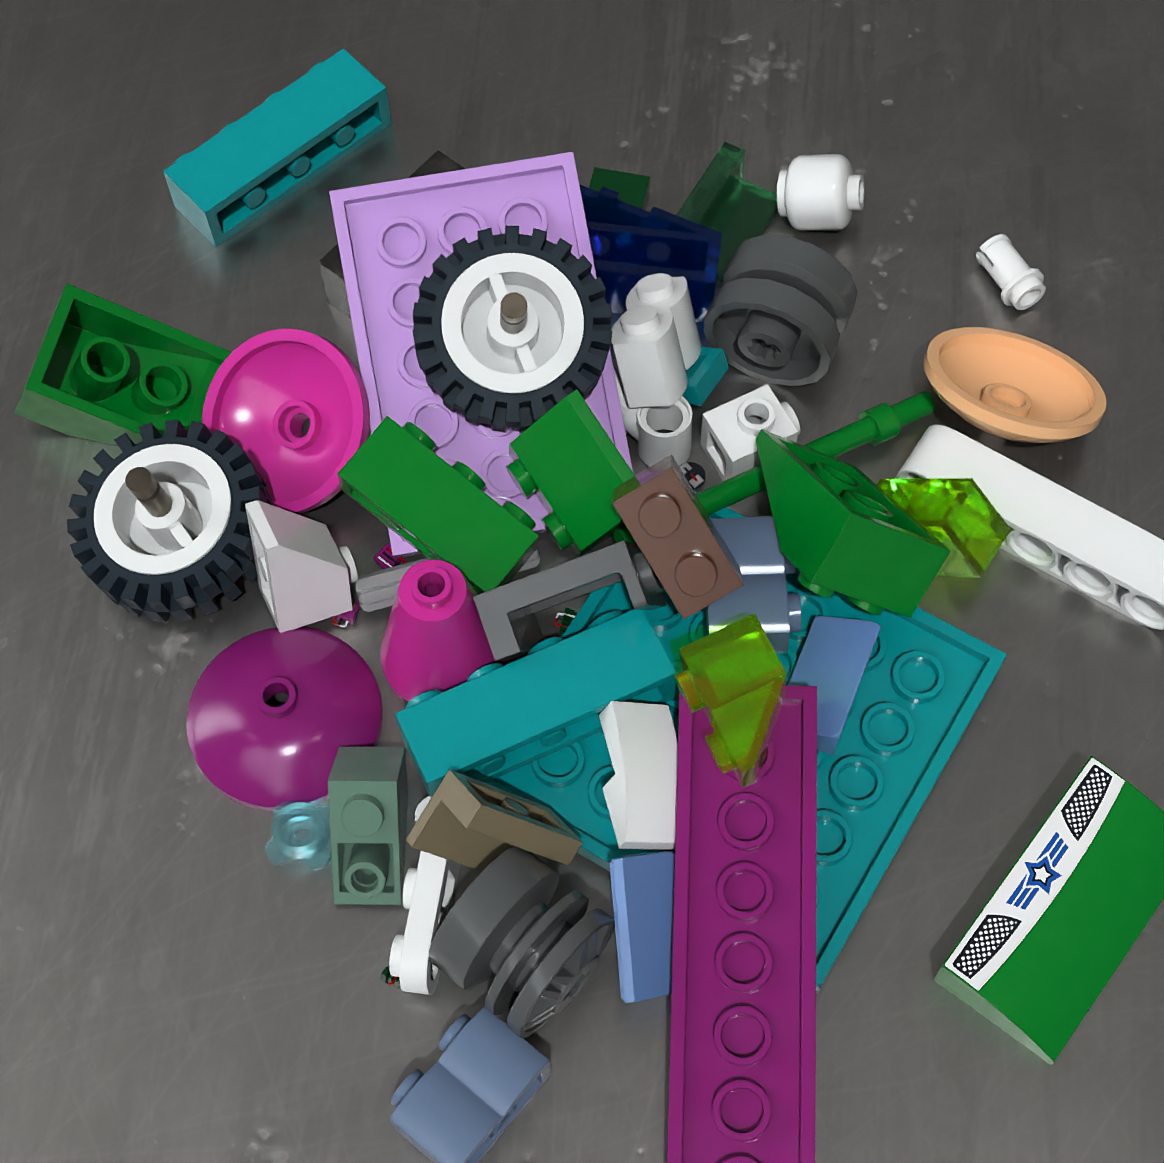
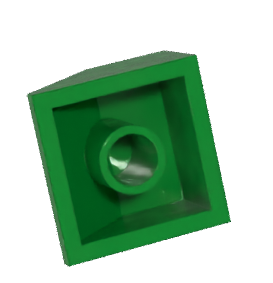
M576 389L509 444V455L513 462L505 467L523 496L528 498L535 493L548 512V515L543 517L541 522L556 546L561 551L570 546L576 556L581 557L614 535L616 529L625 526V523L612 504L614 488L635 475Z

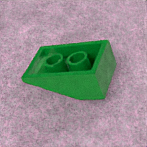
M66 283L53 311L13 414L72 437L116 446L118 445L114 439L124 433H127L135 445L142 442L139 426L152 423L159 433L163 435L165 434V420H179L188 432L192 421L202 423L203 406L210 383L221 364L232 352Z
M761 429L756 438V445L779 546L784 556L800 571L797 580L810 591L825 598H832L835 592L847 595L848 599L855 605L874 615H881L883 610L887 609L911 618L951 550L856 466Z

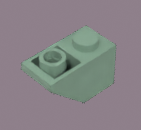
M339 747L328 778L334 904L401 905L403 900L408 811L406 747Z

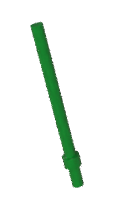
M922 391L891 406L887 403H881L861 412L858 421L803 446L834 458L866 443L877 446L898 436L901 427L934 413L935 402L927 391ZM761 464L696 493L708 515L766 490ZM626 525L614 531L616 543L624 540L636 543Z

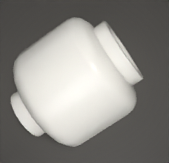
M799 155L792 160L788 170H781L777 182L778 212L781 217H788L790 225L796 230L840 231L847 227L853 210L863 209L865 195L863 175H853L851 163L843 155Z

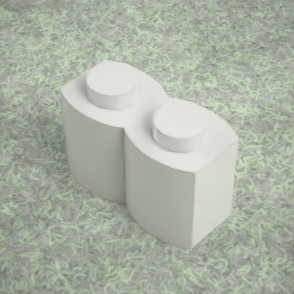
M657 273L640 279L631 289L626 298L627 311L621 315L611 329L613 331L611 344L629 408L673 405L687 388L688 377L686 370L697 361L701 353V342L685 277H671L668 274Z

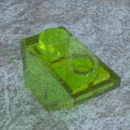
M972 478L880 479L876 484L951 550L936 576L981 578L1011 531Z
M755 613L680 648L679 653L684 671L674 675L677 686L690 712L694 713L703 708L714 730L713 733L704 738L720 772L724 775L734 770L742 788L756 781L786 694L787 674Z

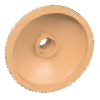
M984 327L955 328L944 331L934 337L924 356L925 374L934 391L943 402L971 425L999 438L1035 443L1068 441L1093 431L1100 423L1106 409L1105 393L1099 382L1087 369L1061 351L1020 334Z

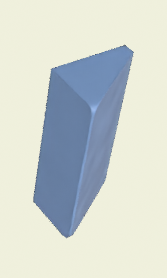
M815 616L788 686H817V750L832 756L835 753L881 628L880 624L867 620Z
M672 851L629 853L613 858L609 864L621 999H624V1003H630L672 994L675 853Z

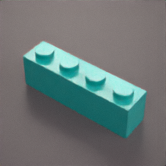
M343 48L327 60L314 65L308 73L283 90L270 95L264 103L239 120L227 124L217 135L192 152L183 154L174 164L166 168L163 173L174 206L215 247L219 246L392 125L387 89Z
M633 609L624 614L622 611H611L595 619L588 626L587 630L566 639L562 637L546 639L535 645L528 652L527 656L504 666L500 663L486 665L472 673L468 677L467 682L445 692L440 690L424 692L410 700L405 709L395 713L401 738L428 797H432L449 769L486 783L603 731L599 714L611 701L663 704L674 699L677 672L644 610Z

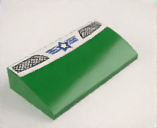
M1091 755L942 964L933 980L1052 1065L1164 899V811L1132 784Z

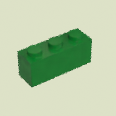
M386 416L337 473L341 490L427 559L442 560L454 565L478 594L508 584L537 550L539 535L532 531L536 526L534 520L514 503L505 501L501 506L482 490L486 486L485 482L462 462L456 461L453 466H450L433 452L436 444L419 427L411 422H406L401 427L390 417Z

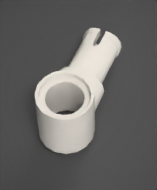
M613 366L625 431L637 440V449L641 460L651 467L672 454L678 466L685 463L690 457L692 449L693 413L688 401L681 396L671 406L629 408L619 371ZM666 429L672 430L673 432L659 433L656 431Z

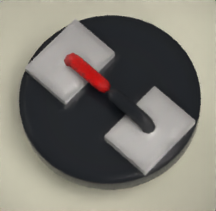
M685 462L679 466L693 490L700 488L704 484L706 473L701 465L694 462Z

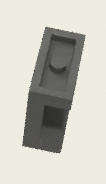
M624 540L476 595L473 599L494 659L499 661L523 658L528 655V652L535 645L544 641L535 613L621 581L625 582L635 610H656L666 606L662 592L666 590L637 543Z

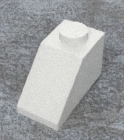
M259 500L245 504L259 588L280 633L353 610L350 584L358 581L356 566L351 552L346 545L337 548L326 524Z

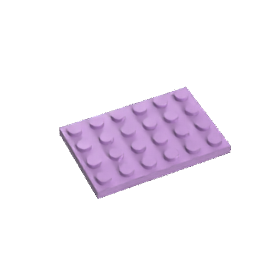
M561 153L329 191L361 377L368 398L371 434L386 416L390 417L401 427L406 422L413 423L434 441L436 448L433 452L450 466H453L456 461L468 466L485 482L486 486L482 490L501 506L505 501H510L520 507L534 520L536 526L532 531L536 534L547 532L541 519L548 515V512L535 493L528 498L523 496L505 467L513 462L509 455V444L523 432H519V427H506L505 432L491 430L492 425L482 422L476 426L465 421L464 414L457 410L453 413L443 405L442 398L437 392H432L426 383L423 370H420L413 337L414 302H418L420 296V284L424 276L429 278L432 274V264L441 254L447 258L453 253L452 244L464 237L468 243L477 240V231L487 228L492 229L493 235L505 234V226H519V234L531 236L533 228L546 231V240L555 244L562 238L572 245L571 253L577 259L582 255L592 264L591 274L597 279L574 153ZM609 349L598 383L591 394L587 393L583 399L633 472ZM388 527L393 558L421 554Z

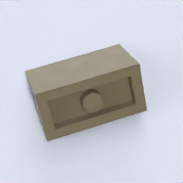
M450 769L406 838V841L412 848L479 871H483L503 852L514 846L569 866L583 843L549 807Z

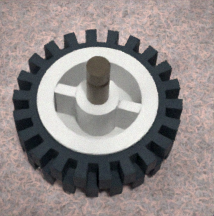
M505 226V234L493 235L492 229L487 228L477 231L478 239L468 243L464 237L452 244L453 253L447 258L441 254L432 264L433 272L430 277L424 276L419 287L420 296L418 302H414L413 337L416 357L420 370L422 369L425 374L426 383L433 393L437 392L440 395L443 405L453 413L456 410L465 415V421L476 426L480 422L492 425L491 430L505 432L506 427H519V432H524L576 389L583 398L587 393L591 394L604 369L611 345L613 332L611 331V304L606 303L604 297L606 288L601 277L595 279L591 274L592 264L584 255L577 259L571 253L572 245L562 238L555 244L546 240V231L533 228L532 236L519 234V226Z
M165 420V434L161 435L152 423L139 426L142 442L135 445L127 433H124L114 439L123 453L113 459L102 449L93 458L103 471L99 476H96L84 469L78 479L79 484L88 493L87 496L72 494L69 507L79 518L67 519V532L77 541L70 544L74 557L83 565L80 568L117 606L120 604L128 613L138 617L144 611L152 621L166 622L167 612H171L181 622L193 620L191 607L197 605L206 615L219 610L214 597L222 592L231 602L236 599L242 592L234 582L241 575L251 583L257 577L255 564L252 562L254 554L245 504L256 500L273 506L274 504L271 495L265 488L267 486L249 457L237 443L235 445L232 443L227 434L218 429L211 434L205 424L195 421L191 422L187 432L179 420Z

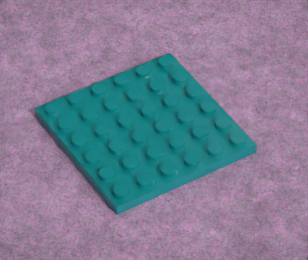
M727 507L709 515L711 519L745 517ZM796 568L795 574H785L787 593H799L801 632L790 633L788 652L709 656L705 608L683 619L668 593L663 591L662 595L666 606L656 610H644L677 672L675 698L663 703V705L669 706L677 742L680 684L788 686L815 616L867 620L881 625L874 649L834 755L832 756L817 750L816 993H818L997 676L1007 654L918 607L911 618L884 609L881 615H874L855 605L848 599L847 595L835 592L832 598L820 596L807 589L797 580L800 571ZM621 581L592 592L562 635V638L566 639L587 630L588 626L595 619L608 612L622 611L624 614L633 610L634 607L625 582ZM603 731L486 782V784L549 807L583 842L577 853L609 872V863L612 862V859L625 854L672 851L675 853V850L619 849L602 789L615 775Z

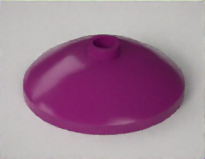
M277 627L264 629L232 643L220 652L203 671L189 701L187 712L188 741L195 761L204 776L217 790L231 800L244 806L264 811L284 812L305 809L328 800V778L339 747H377L383 722L381 695L376 679L365 660L356 650L338 637L308 627H300L281 633ZM285 693L289 695L287 702L280 707H270L267 705L269 698L274 694Z

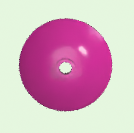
M290 328L275 329L248 339L224 360L214 375L207 391L203 406L202 423L206 425L211 434L218 429L227 434L234 445L237 443L243 449L267 486L265 488L271 495L274 506L300 514L321 506L341 490L337 473L368 438L369 404L366 390L357 368L337 345L311 332ZM307 418H309V431L307 435L304 436L302 433V425Z

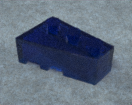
M579 184L596 277H601L606 288L604 297L606 303L611 304L612 313L623 314L627 311L626 298L640 279L648 275L664 273L671 277H685L696 322L704 323V317L717 290L722 233L654 206L648 212L619 200V192L604 186L598 192Z

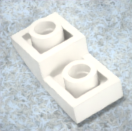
M611 701L599 714V719L615 775L602 789L619 849L675 850L678 742L669 706Z

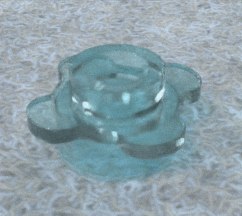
M284 801L278 804L272 814L271 833L273 839L265 845V854L268 860L277 866L284 865L288 861L305 863L310 870H320L327 866L331 860V852L328 849L330 837L329 806L322 805L316 808L309 803ZM298 831H307V838L302 841L297 840L296 834Z

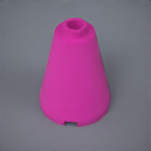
M442 560L419 562L409 568L403 575L381 643L380 658L384 675L392 691L402 700L404 698L408 702L427 691L440 690L445 692L467 682L468 677L472 673L486 665L500 663L504 666L508 664V660L495 661L473 599L474 596L479 594L454 565Z

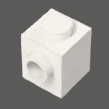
M768 384L702 414L700 446L722 481L761 464L756 445V438L761 429L797 443L798 435L801 432L798 418L787 402L780 403Z

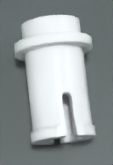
M1005 234L993 236L981 245L980 249L982 251L976 253V260L980 265H983L1002 290L1001 300L1004 304L1014 306L1017 310H1024L1041 299L1046 291V287L1043 284V273L1038 268H1030Z

